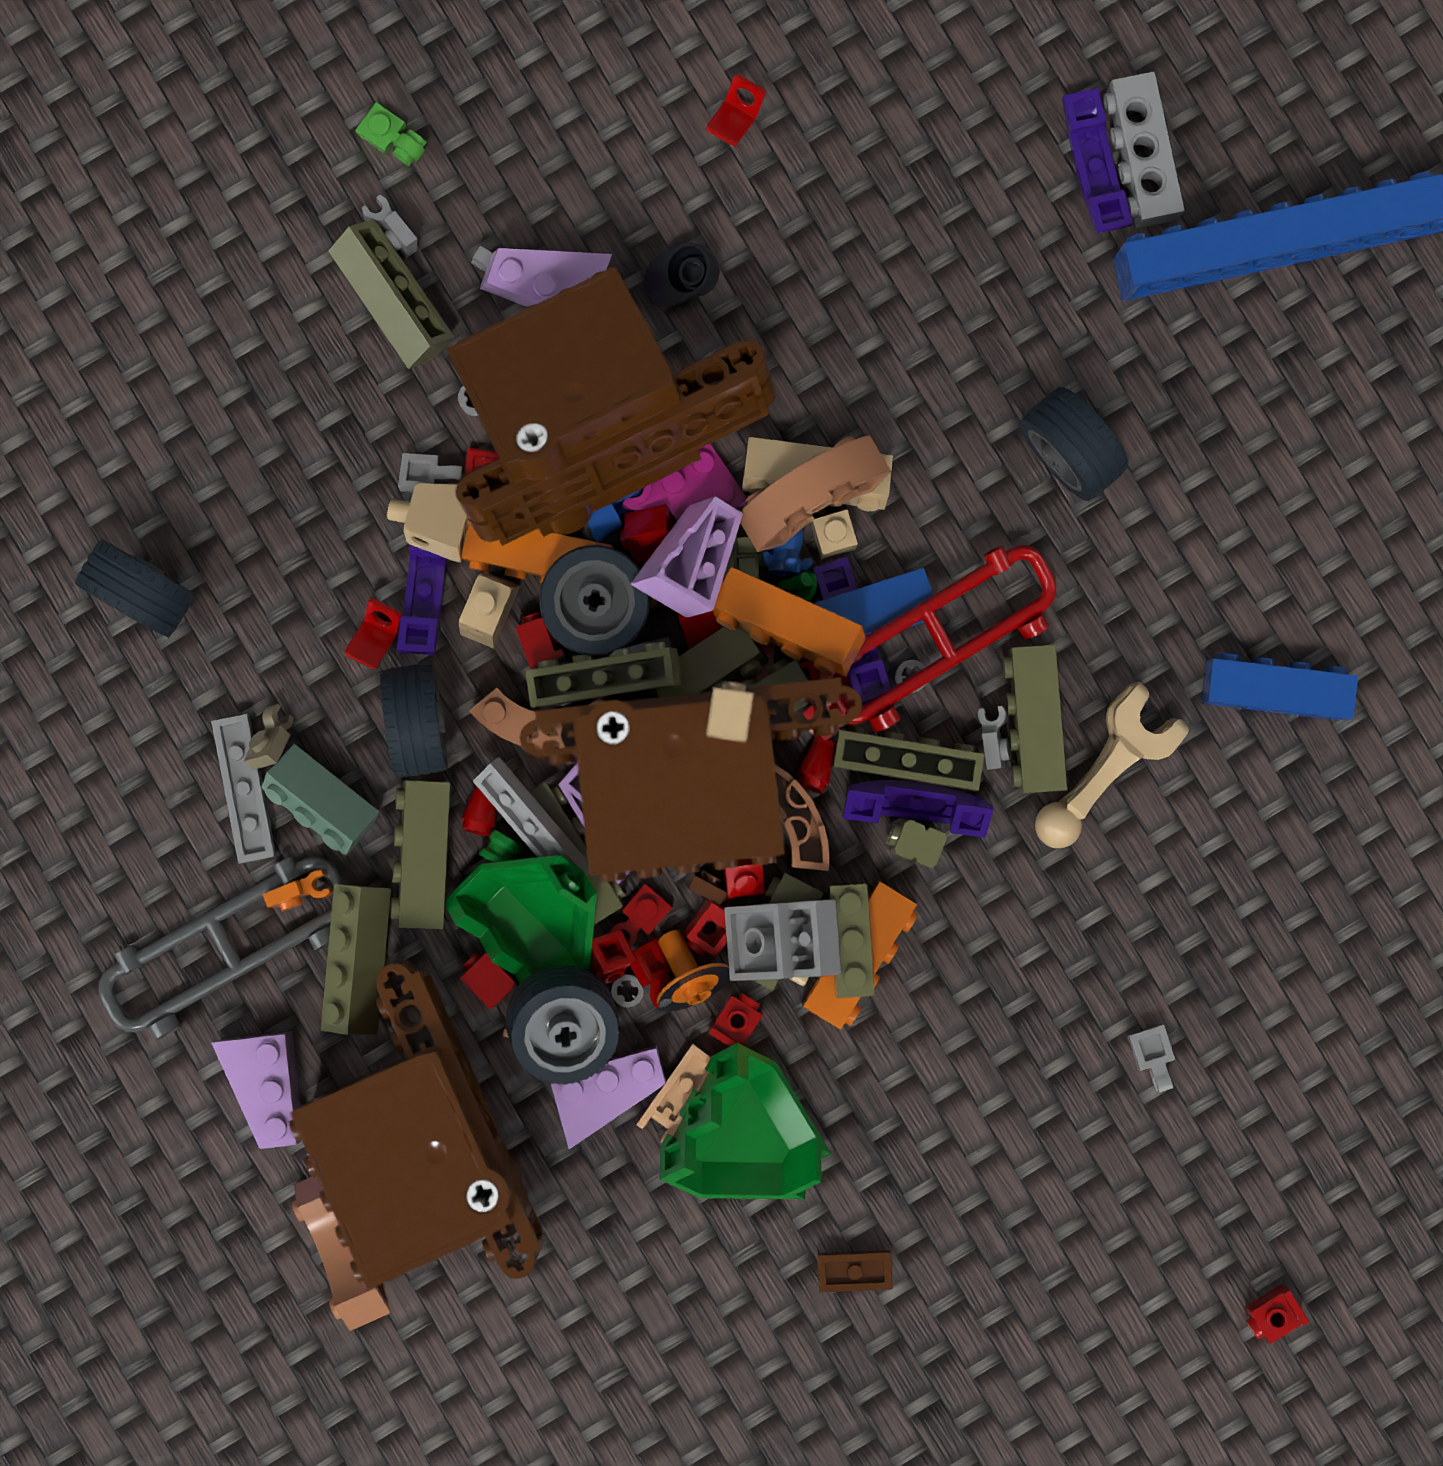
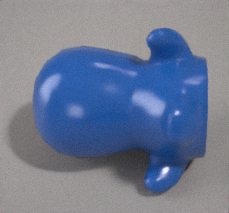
M803 528L785 545L768 549V551L762 553L761 559L767 567V575L790 578L811 567L813 563L812 558L800 559L799 557L804 540Z

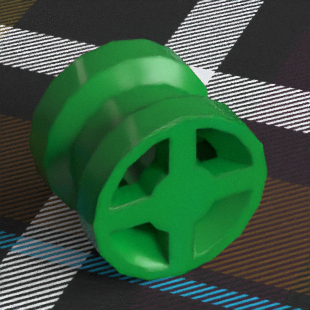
M493 830L490 835L491 841L489 845L482 848L478 855L491 863L511 861L516 855L522 853L524 847L502 833Z

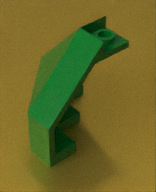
M561 855L480 864L444 900V904L455 925L479 938L491 962L515 975L519 984L527 976H530L531 973L544 969V967H551V965H574L590 972L597 892L584 870Z
M739 1043L713 1055L705 1067L709 1074L700 1090L698 1091L693 1088L679 1113L683 1119L673 1136L667 1134L660 1146L659 1180L698 1198L806 1199V1189L822 1182L821 1159L831 1155L780 1067L776 1062Z

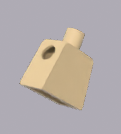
M418 483L414 487L411 502L393 498L390 500L387 519L405 523L404 534L407 543L461 563L469 520L456 498V484Z
M488 572L479 574L459 620L460 635L494 649L520 585Z

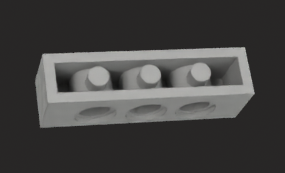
M1155 72L1114 79L1111 81L1107 93L1103 95V102L1106 114H1112L1114 128H1111V141L1113 148L1120 151L1122 162L1118 164V172L1121 183L1127 184L1129 197L1126 199L1131 219L1134 218L1136 229L1177 221L1185 210ZM1130 110L1137 111L1142 116L1143 121L1140 123L1131 122L1127 118L1126 112ZM1133 146H1145L1149 150L1150 156L1147 158L1139 157L1134 152ZM1144 179L1152 180L1157 186V192L1150 193L1145 191L1141 181Z

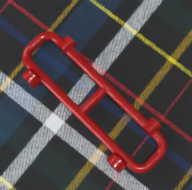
M1002 545L995 547L983 555L987 563L865 636L866 639L853 663L861 659L867 652L918 621L923 620L942 657L863 705L859 715L849 724L857 725L869 720L875 732L882 731L900 720V716L893 704L1006 634L1018 628L1022 638L1027 640L1048 629L1049 625L1042 612L1052 605L1056 596L1057 585L1050 568L1040 552L1027 545H1018L1005 551ZM1018 560H1027L1042 585L1041 595L1036 600L955 649L935 611L990 577L1009 569ZM820 671L818 680L831 679L834 675H828ZM840 697L834 705L829 706L830 709H840L841 715H844L848 710Z

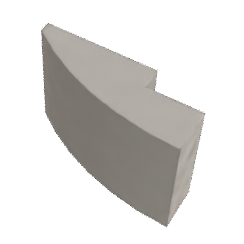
M836 899L724 907L730 981L841 974Z

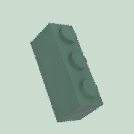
M295 744L266 773L261 787L272 802L277 805L282 804L293 813L295 819L302 826L311 827L322 836L323 841L328 847L333 850H339L344 855H347L373 827L380 813Z

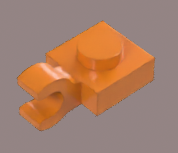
M326 870L313 871L304 879L293 881L262 894L267 908L280 907L283 912L302 905L301 898L308 895L314 898L331 896L334 893L333 888H327L322 891L317 888V880L328 875Z

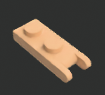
M692 1043L667 1079L666 1084L662 1086L636 1125L643 1129L648 1124L649 1119L652 1118L668 1129L663 1134L661 1143H663L667 1134L673 1136L683 1119L679 1113L693 1088L699 1091L709 1074L705 1067L712 1056Z

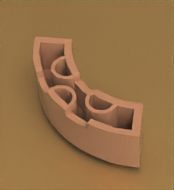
M870 435L854 439L853 436L846 437L839 441L834 448L793 469L765 490L757 491L745 500L747 505L740 511L743 513L740 523L757 552L785 545L797 532L814 520L812 513L820 511L831 502L834 506H838L855 497L873 492L891 470Z
M498 688L469 710L487 729L521 746L520 733L522 728L528 722L536 720L535 711L517 705ZM598 698L589 705L600 704L604 701L601 698ZM615 724L614 731L608 733L614 736L622 728L619 724ZM562 727L556 728L559 736L549 737L543 734L542 731H538L539 735L537 738L532 739V743L542 749L543 742L556 740L560 743L559 748L565 747L561 740Z
M774 764L780 820L790 844L791 867L829 871L827 835L813 800L796 779Z
M318 1176L310 1177L294 1184L296 1200L292 1201V1207L297 1219L300 1222L305 1221L322 1259L333 1298L329 1299V1305L334 1317L337 1320L342 1318L349 1331L390 1314L384 1283L367 1290L364 1282L358 1283L350 1266V1262L354 1259L348 1246L343 1248L337 1238L335 1226L338 1225L333 1211L327 1212L323 1206L319 1194L323 1188Z

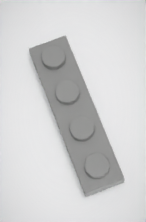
M244 714L211 721L238 864L276 857L265 793L261 788L263 782L260 768L253 770L244 762L250 748L249 742L254 736L250 715Z
M500 757L492 761L473 780L476 786L537 857L561 855L584 870L587 876L589 875V865L585 857Z

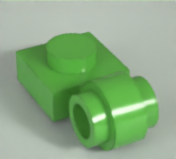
M377 102L355 130L358 136L385 155L394 145L395 149L392 154L408 166L412 162L417 163L425 152L423 147L426 141L410 129L406 134L403 133L407 127L406 123Z

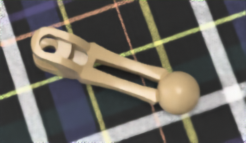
M1140 681L1129 684L1107 708L1106 724L1109 738L1090 770L1059 802L1050 803L1039 811L1035 820V830L1037 836L1045 845L1052 848H1065L1072 845L1080 836L1082 829L1081 819L1086 817L1096 800L1123 771L1141 758L1159 760L1169 757L1188 734L1189 726L1182 719L1173 718L1167 720L1154 732L1145 730L1140 721V712L1149 698V691Z

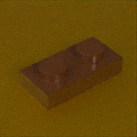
M890 1250L817 1253L819 1293L893 1290Z

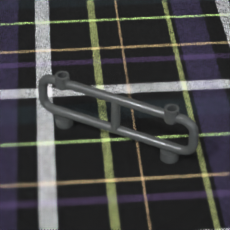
M291 856L274 865L277 874L137 951L135 946L132 945L116 953L114 957L117 963L103 973L98 986L101 1002L110 1019L118 1028L125 1032L137 1033L149 1028L155 1041L182 1027L175 1015L176 1012L299 943L309 939L315 951L328 946L332 909L243 959H240L220 921L262 899V894L296 881L313 870H326L328 875L324 877L330 888L334 890V884L345 885L337 868L331 861L323 857L310 856L296 862L294 857ZM208 929L228 967L137 1018L126 1016L113 992L115 981Z

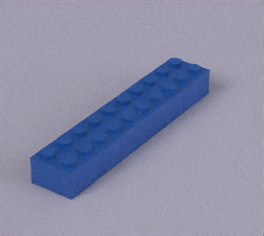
M1425 171L1411 176L1410 181L1397 183V179H1389L1375 184V188L1362 191L1360 186L1352 187L1339 192L1340 196L1326 199L1325 194H1320L1305 199L1304 204L1292 207L1290 202H1283L1269 207V212L1255 214V210H1246L1233 215L1232 220L1220 222L1219 218L1216 217L1203 220L1198 223V227L1184 230L1183 225L1164 229L1162 231L1163 235L1149 237L1148 233H1141L1130 236L1112 260L1122 302L1443 232V174L1433 176L1432 171Z

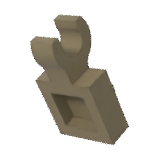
M279 704L265 708L262 716L265 730L257 732L249 742L250 748L244 762L253 770L277 764L290 737L287 729L292 726L293 717L288 715L278 720Z

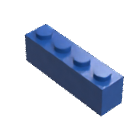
M921 568L813 604L861 625L866 636L933 596L925 570ZM920 620L909 628L921 625L924 621Z
M1218 653L1217 659L1213 658L1206 661L1201 704L1346 721L1354 719L1358 675L1347 674V668L1325 666L1324 672L1311 670V664L1289 662V667L1275 666L1274 659L1256 657L1253 658V663L1240 662L1239 655Z

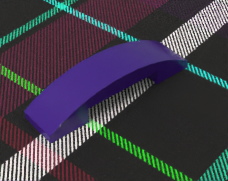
M1098 88L1064 95L1062 101L1073 161L1086 208L1096 234L1131 227L1133 223L1125 191L1120 189L1105 130L1107 121Z
M409 544L410 560L404 611L400 619L397 652L434 655L442 613L447 558Z
M847 557L813 568L817 578V588L821 601L858 589ZM876 648L867 652L861 659L853 663L847 673L850 687L859 693L862 704L872 701L891 689L882 659L879 658Z
M879 780L850 785L842 816L843 819L879 823L880 815L949 824L950 833L986 838L993 813V805L962 791L935 784L904 780Z

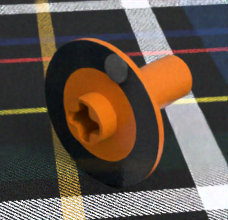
M680 930L670 931L658 940L662 952L676 978L659 993L657 1004L660 1009L664 1011H677L699 1004L720 991L730 980V968L726 964L713 963L698 967Z

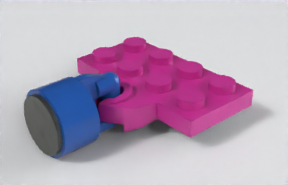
M711 444L699 449L701 460L593 512L589 522L579 531L586 540L601 542L622 528L619 517L628 511L634 512L666 504L673 521L676 523L688 506L716 496L733 508L738 509L745 504L747 497Z

